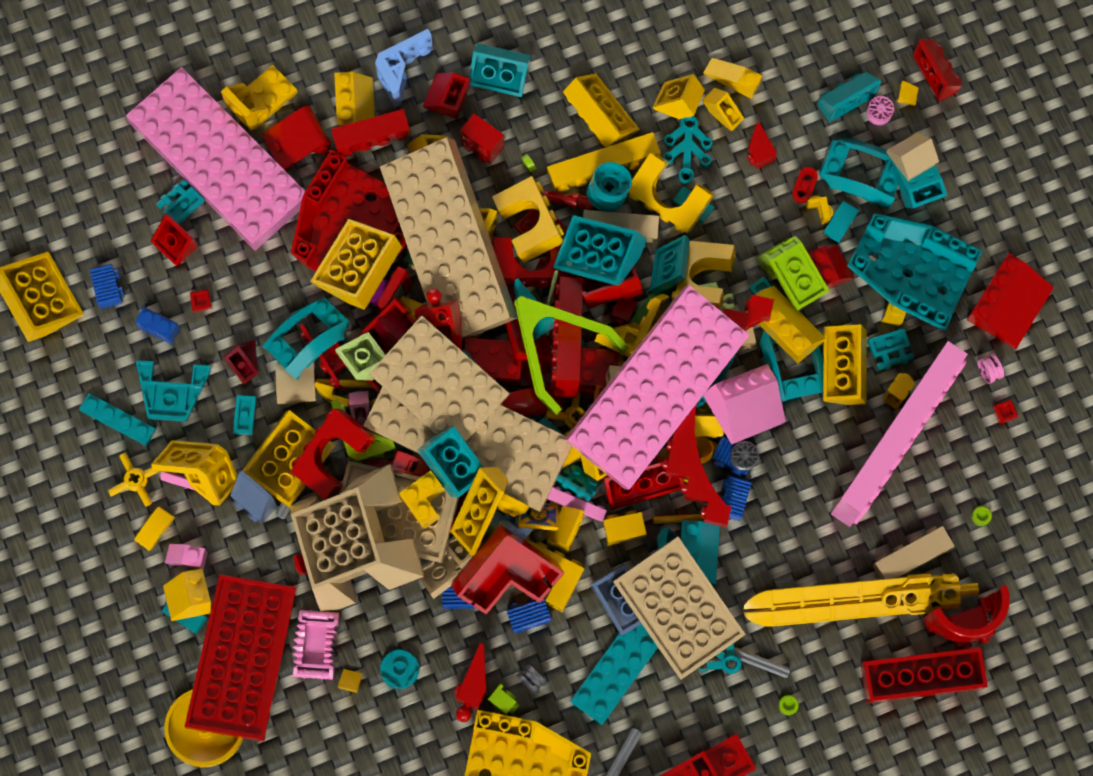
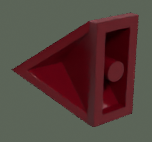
M399 308L377 320L373 336L385 349L394 347L407 332L411 323L406 317L407 315L403 314Z
M256 340L238 344L222 356L227 366L243 384H246L259 373L257 371Z

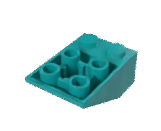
M890 158L905 208H916L947 196L942 177L936 165L908 181Z

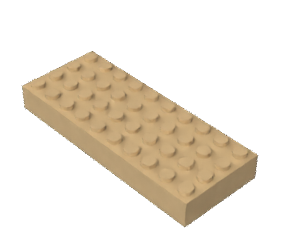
M446 137L380 166L427 304H432L426 297L427 292L432 288H436L442 293V299L439 303L458 301L462 319V341L517 319V314L456 141Z
M382 387L363 425L366 429L392 440L415 453H418V448L436 436L431 429L384 387ZM501 405L466 442L484 468L498 467L508 478L504 494L540 513L572 449V446L564 440L566 436Z

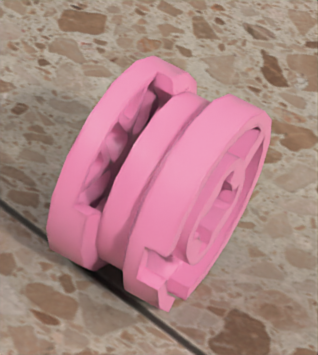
M877 96L870 101L866 116L872 124H887L893 115L894 105L889 98Z
M994 354L988 355L986 359L981 358L977 361L978 368H981L982 371L980 374L988 384L995 382V379L1000 380L1004 378L1003 367Z

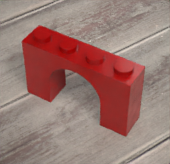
M492 238L491 244L507 288L514 287V282L517 278L526 288H546L551 286L554 272L556 271L553 266L561 245L545 252L547 260L545 268L538 271H530L522 268L516 262L513 255L511 238ZM557 270L556 283L559 284L560 276L572 277V274Z
M336 408L328 412L325 422L316 429L314 438L305 445L303 454L294 461L293 468L290 471L324 500L336 496L343 485L323 465L322 452L325 445L334 438H340L357 452L366 453L376 438L375 435L345 411Z

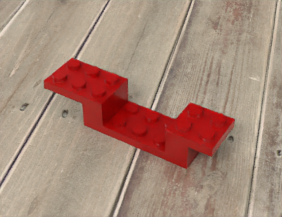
M466 338L465 350L491 378L501 380V386L534 388L528 360L515 358L511 341ZM581 347L580 383L578 388L580 392L595 394L596 385L606 386V373L609 366H618L619 352ZM552 359L549 363L539 362L544 386L551 385Z
M735 734L660 776H745L756 770V767L738 735Z

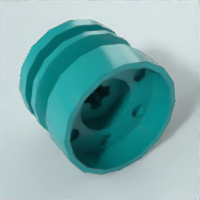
M607 162L598 166L587 187V197L592 206L604 212H612L619 209L632 186L630 172L624 166L614 162Z

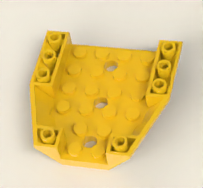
M477 710L465 776H479L483 769H488L491 772V776H587L591 758L590 752L536 721Z

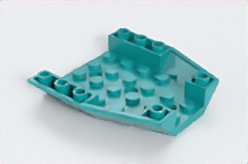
M874 213L847 266L893 306L945 331L983 251L931 225ZM869 256H873V257H875L877 260H876V261L871 260V259L869 258ZM903 273H908L911 277H906ZM937 290H942L945 294H940Z

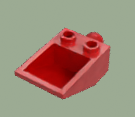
M432 288L426 295L427 300L432 304L422 305L414 310L416 321L423 316L462 351V319L458 301L439 303L442 299V293L440 290Z
M482 643L479 644L463 683H458L454 692L457 703L463 705L455 713L457 720L460 722H467L471 718L470 708L475 711L480 710L487 694L484 644Z

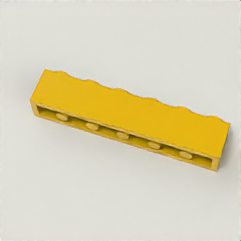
M652 132L548 166L547 174L553 191L564 193L571 187L585 186L587 182L591 181L596 168L603 163H619L626 169L634 170L644 163L651 152H655L660 156L661 151Z

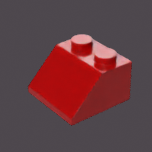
M837 244L822 246L808 253L828 289L854 278Z

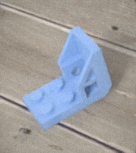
M428 29L378 53L375 62L377 77L394 108L402 103L407 74L404 71L405 64L413 62L420 55L425 56L429 54L433 49L432 36Z

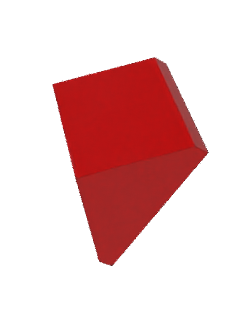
M169 214L164 216L150 241L175 266L180 265L198 247L194 238Z

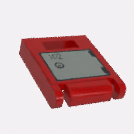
M397 267L396 271L392 273L391 280L378 301L381 312L394 299L400 300L402 296H407L413 285L407 270Z

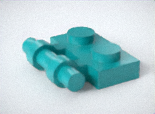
M184 179L179 183H175L172 186L173 189L166 195L163 194L156 203L159 209L167 205L168 208L164 210V214H169L178 224H181L205 202L203 197L192 186L187 191L184 190L188 185ZM177 194L181 195L174 202L171 201Z
M904 328L868 339L867 341L873 359L878 357L882 359V362L876 363L878 371L892 369V366L908 364V361L914 360L913 353L905 354L904 349L910 347ZM897 352L898 357L889 359L888 354Z
M573 463L568 465L556 480L562 484V487L565 489L569 488L577 494V497L580 499L584 498L587 501H590L603 484V482L595 480Z

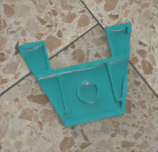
M136 360L148 419L187 422L212 367L193 365L191 384L152 381L154 362Z

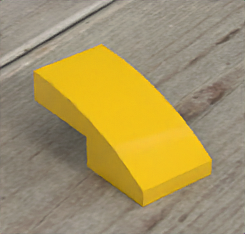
M315 382L316 391L330 403L338 399L340 405L344 404L345 410H350L349 399L336 396L334 387Z
M159 506L146 521L134 540L147 550H153L161 535L166 533L175 517Z

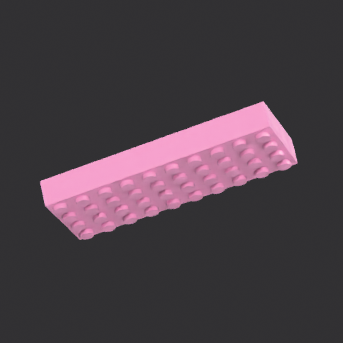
M182 67L126 115L130 125L203 197L254 251L300 211L305 190Z
M690 285L684 287L564 440L621 487L629 490L749 337V334Z
M949 341L946 343L832 511V516L849 527L853 523L857 525L882 490L883 485H885L901 462L904 454L915 441L914 439L921 432L948 389L954 383L960 371L966 365L967 361L964 360L968 355L966 352Z

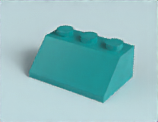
M477 43L473 51L469 75L470 86L522 97L531 55Z
M868 72L858 73L850 79L851 81L847 83L842 82L835 87V90L831 92L826 91L821 94L817 106L830 123L875 97L881 81Z
M455 426L432 437L417 449L450 497L459 498L469 490L479 468H484Z
M682 520L680 540L712 585H716L720 527L706 524L702 521Z

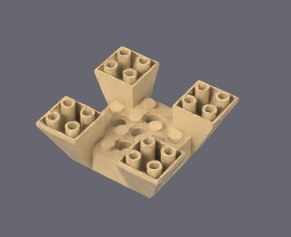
M391 464L355 478L337 496L324 500L318 494H315L290 506L291 517L320 612H334L357 603L351 579L363 574H370L389 590L425 577L414 539L385 542L376 512L402 502Z

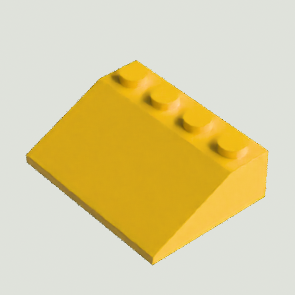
M348 219L310 282L346 303L365 310L402 246L395 235Z
M49 252L0 267V293L28 342L45 337L84 315Z
M290 410L286 411L242 471L271 496L290 508L306 486L305 483L290 471L293 468L294 461L303 454L305 445L314 438L316 430ZM331 441L323 449L322 462H324L335 447V444Z

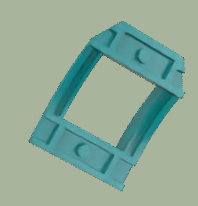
M850 138L831 141L819 172L821 178L825 179L828 183L829 189H836L858 196L873 204L876 203L883 206V209L886 210L895 200L894 195L898 182L890 157L886 153L887 150ZM850 148L868 153L885 161L876 188L839 177Z
M323 298L304 306L288 317L262 344V347L289 374L298 380L300 373L306 367L309 368L323 352L340 340L344 341L346 328L348 329L350 321L327 298ZM313 312L329 330L316 337L298 353L283 336L297 322Z
M763 329L759 346L765 365L768 364L777 379L781 401L823 393L824 361L820 346L811 352L816 374L781 381L777 360L772 344L777 342Z

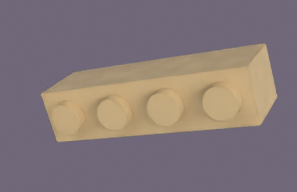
M584 210L583 218L638 231L647 239L646 243H653V240H657L659 216Z
M934 526L926 531L927 535L923 537L918 535L909 540V545L904 547L901 544L892 550L894 553L888 556L885 553L877 557V562L873 567L879 578H900L954 548L955 546L944 527L942 526L937 529Z

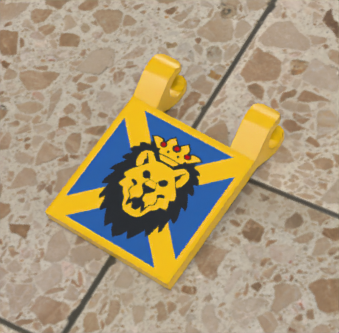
M555 502L545 503L541 513L529 508L525 514L518 515V527L558 530V504Z

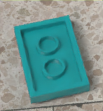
M686 235L655 250L651 291L654 294L665 291L669 287L686 280L690 242Z

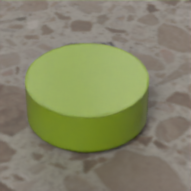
M527 153L521 157L523 164L529 172L532 173L537 169Z
M978 506L973 510L971 518L976 525L985 526L991 521L992 513L989 508Z
M786 695L780 699L778 708L782 714L790 716L797 712L799 703L794 696Z

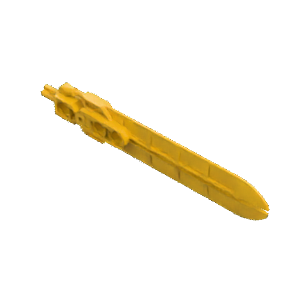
M927 573L908 575L901 578L767 590L751 597L744 604L743 609L771 608L744 612L748 620L761 626H784L901 614L919 615L929 614L938 608H944V610L957 609L961 604V596L978 595L979 588L978 583L960 585L959 578L955 573L942 574V576ZM933 579H937L932 585H930ZM952 589L949 594H945L947 590ZM914 593L911 597H906L907 594ZM889 595H894L893 598L886 599ZM936 601L940 605L932 607L931 603Z

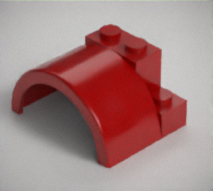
M634 266L619 286L575 275L578 278H583L582 294L588 309L622 297L627 300L643 294Z
M1002 586L997 592L989 594L987 597L979 598L977 600L978 607L947 618L941 608L931 611L923 618L928 634L934 632L935 635L940 634L952 641L954 649L961 648V650L972 648V644L978 641L980 645L991 641L990 637L995 635L994 630L1002 624L1009 610L1010 594L1008 586ZM987 613H989V616H992L990 620L987 617Z

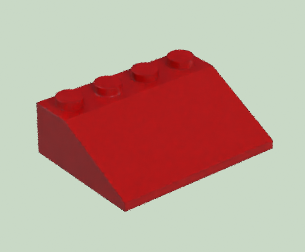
M1008 253L967 321L1016 350L1054 287L1024 261Z

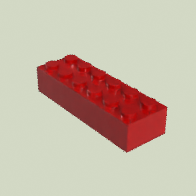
M560 276L559 284L556 283L554 308L582 317L583 278ZM553 318L555 322L552 334L553 358L551 363L552 378L550 389H554V397L577 398L580 383L582 327Z
M981 647L865 661L860 664L866 704L976 691L988 687Z

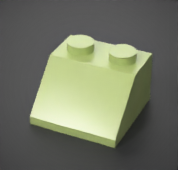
M369 332L335 349L356 380H375L369 373L384 358L385 354Z

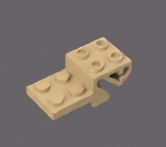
M454 536L448 540L443 563L430 561L422 567L425 577L419 580L434 599L451 586L474 556H471ZM484 538L482 539L477 549V552L485 544L486 540Z

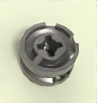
M739 442L731 452L730 460L732 465L741 471L750 470L758 460V449L751 442Z
M527 664L524 667L525 670L523 672L520 671L517 677L528 689L537 694L541 686L544 687L547 682L530 664Z

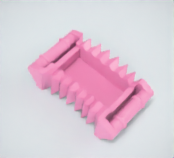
M300 610L298 620L301 624L296 625L300 630L295 632L298 637L293 639L297 644L293 646L296 650L293 653V656L296 657L293 661L296 664L293 668V677L333 680L335 669L331 666L334 663L331 659L334 657L331 652L334 650L331 646L334 645L332 640L336 639L334 636L337 634L335 629L339 627V613Z

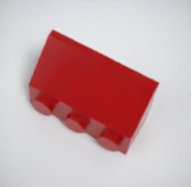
M935 39L919 40L912 56L937 100L941 101L958 93L962 86L961 79L953 72L950 60L945 58L942 46L937 44Z

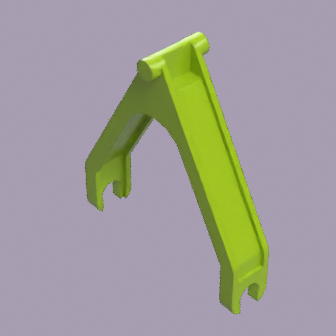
M520 296L514 301L535 394L554 415H557L562 409L545 391L533 339V330L539 320L545 317H553L603 334L620 353H624L629 349L628 345L610 326L525 298L524 296Z

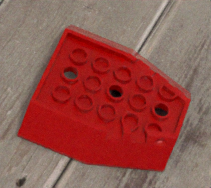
M331 149L302 197L290 254L316 273L347 220L350 219L395 235L402 246L398 253L399 255L406 246V241L386 184L350 165L348 158ZM372 193L377 198L374 202H369L366 200V196Z

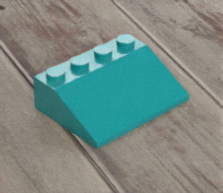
M573 215L553 268L619 286L640 258L647 239L635 230Z

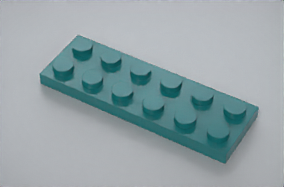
M642 624L622 636L619 633L570 701V703L600 725L604 724L658 648Z

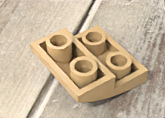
M314 362L309 368L306 367L300 373L298 380L289 374L281 364H275L277 404L316 401Z

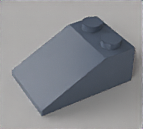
M241 470L231 493V497L234 500L232 504L240 511L245 509L248 512L247 517L254 523L259 521L262 524L277 508V505L266 490Z
M626 564L620 565L589 584L621 636L642 624L613 583L615 579L629 570Z

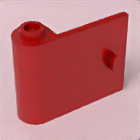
M310 106L298 109L261 134L275 161L284 170L312 152L319 154L328 152L331 146L327 135Z

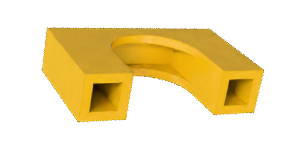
M651 152L634 176L629 196L636 201L640 200L645 203L644 207L649 211L653 212L655 210L665 222H672L675 225L674 228L679 232L688 233L695 226L715 194L701 184H697L681 206H666L657 196L656 185L669 162L657 153Z
M532 176L492 196L504 220L525 209L540 211L539 221L536 226L512 240L516 252L523 263L563 243L562 235H564L561 226L555 223L557 217L554 211L548 208L551 204L547 196H543L541 193L544 189L540 181L536 182Z
M690 241L686 280L676 284L677 289L672 293V302L684 287L690 285L722 312L724 304L723 289L699 286L692 279L696 274L704 270L732 272L736 258L735 246Z
M527 536L524 539L526 542L558 562L564 571L563 576L552 587L545 601L548 606L563 613L584 572L583 564L574 559L569 561L564 558L565 555L556 550L552 552L547 549V545L539 541L534 543Z

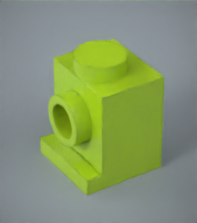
M500 684L489 697L488 702L507 716L509 713L513 715L520 705L514 700L516 697L510 691H503L504 686Z

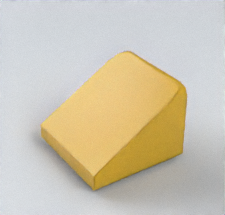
M902 81L897 102L915 106L919 88Z
M343 669L338 688L358 693L363 674Z

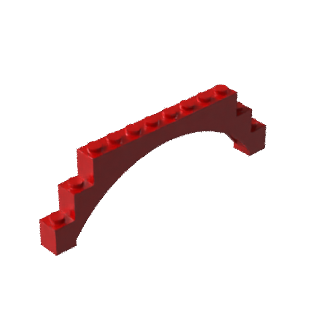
M751 294V298L746 300L744 311L748 313L725 308L724 314L746 332L763 321H770L774 299ZM695 405L675 430L673 440L669 439L667 451H670L669 458H665L663 469L666 470V476L688 480V482H684L682 489L686 500L707 504V506L703 505L701 517L705 518L704 523L727 528L731 506L726 505L716 493L702 466L695 436Z

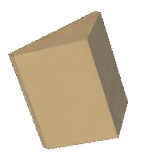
M920 133L913 134L886 151L908 181L939 163L932 138Z

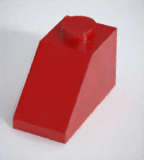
M757 123L746 155L747 161L755 169L775 161L777 156L776 150L760 123Z

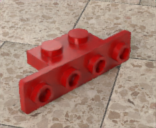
M302 324L300 326L303 331L300 333L306 343L313 341L314 339L308 329ZM337 342L319 356L322 361L319 365L325 373L329 372L331 376L329 381L333 387H338L343 391L345 388L336 374L347 366L335 351V349L341 347Z

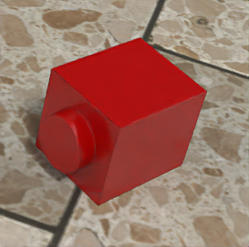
M624 297L617 299L610 320L617 326L629 324L637 301L633 299L625 300Z

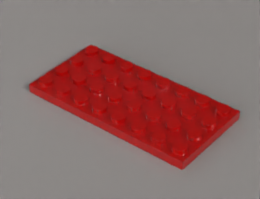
M219 574L184 726L185 729L265 741L295 601L296 587Z

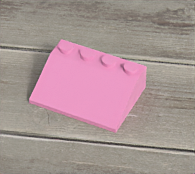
M768 364L716 383L703 394L731 444L786 422L778 382Z

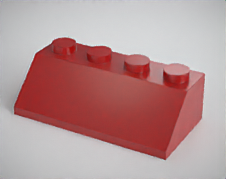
M404 109L331 129L336 151L342 156H349L359 150L367 151L377 145L385 146L395 140L403 141L411 136Z
M667 447L658 452L629 490L621 487L608 475L602 478L611 510L683 489V479L666 476V470L663 469L664 460L669 458L670 455Z

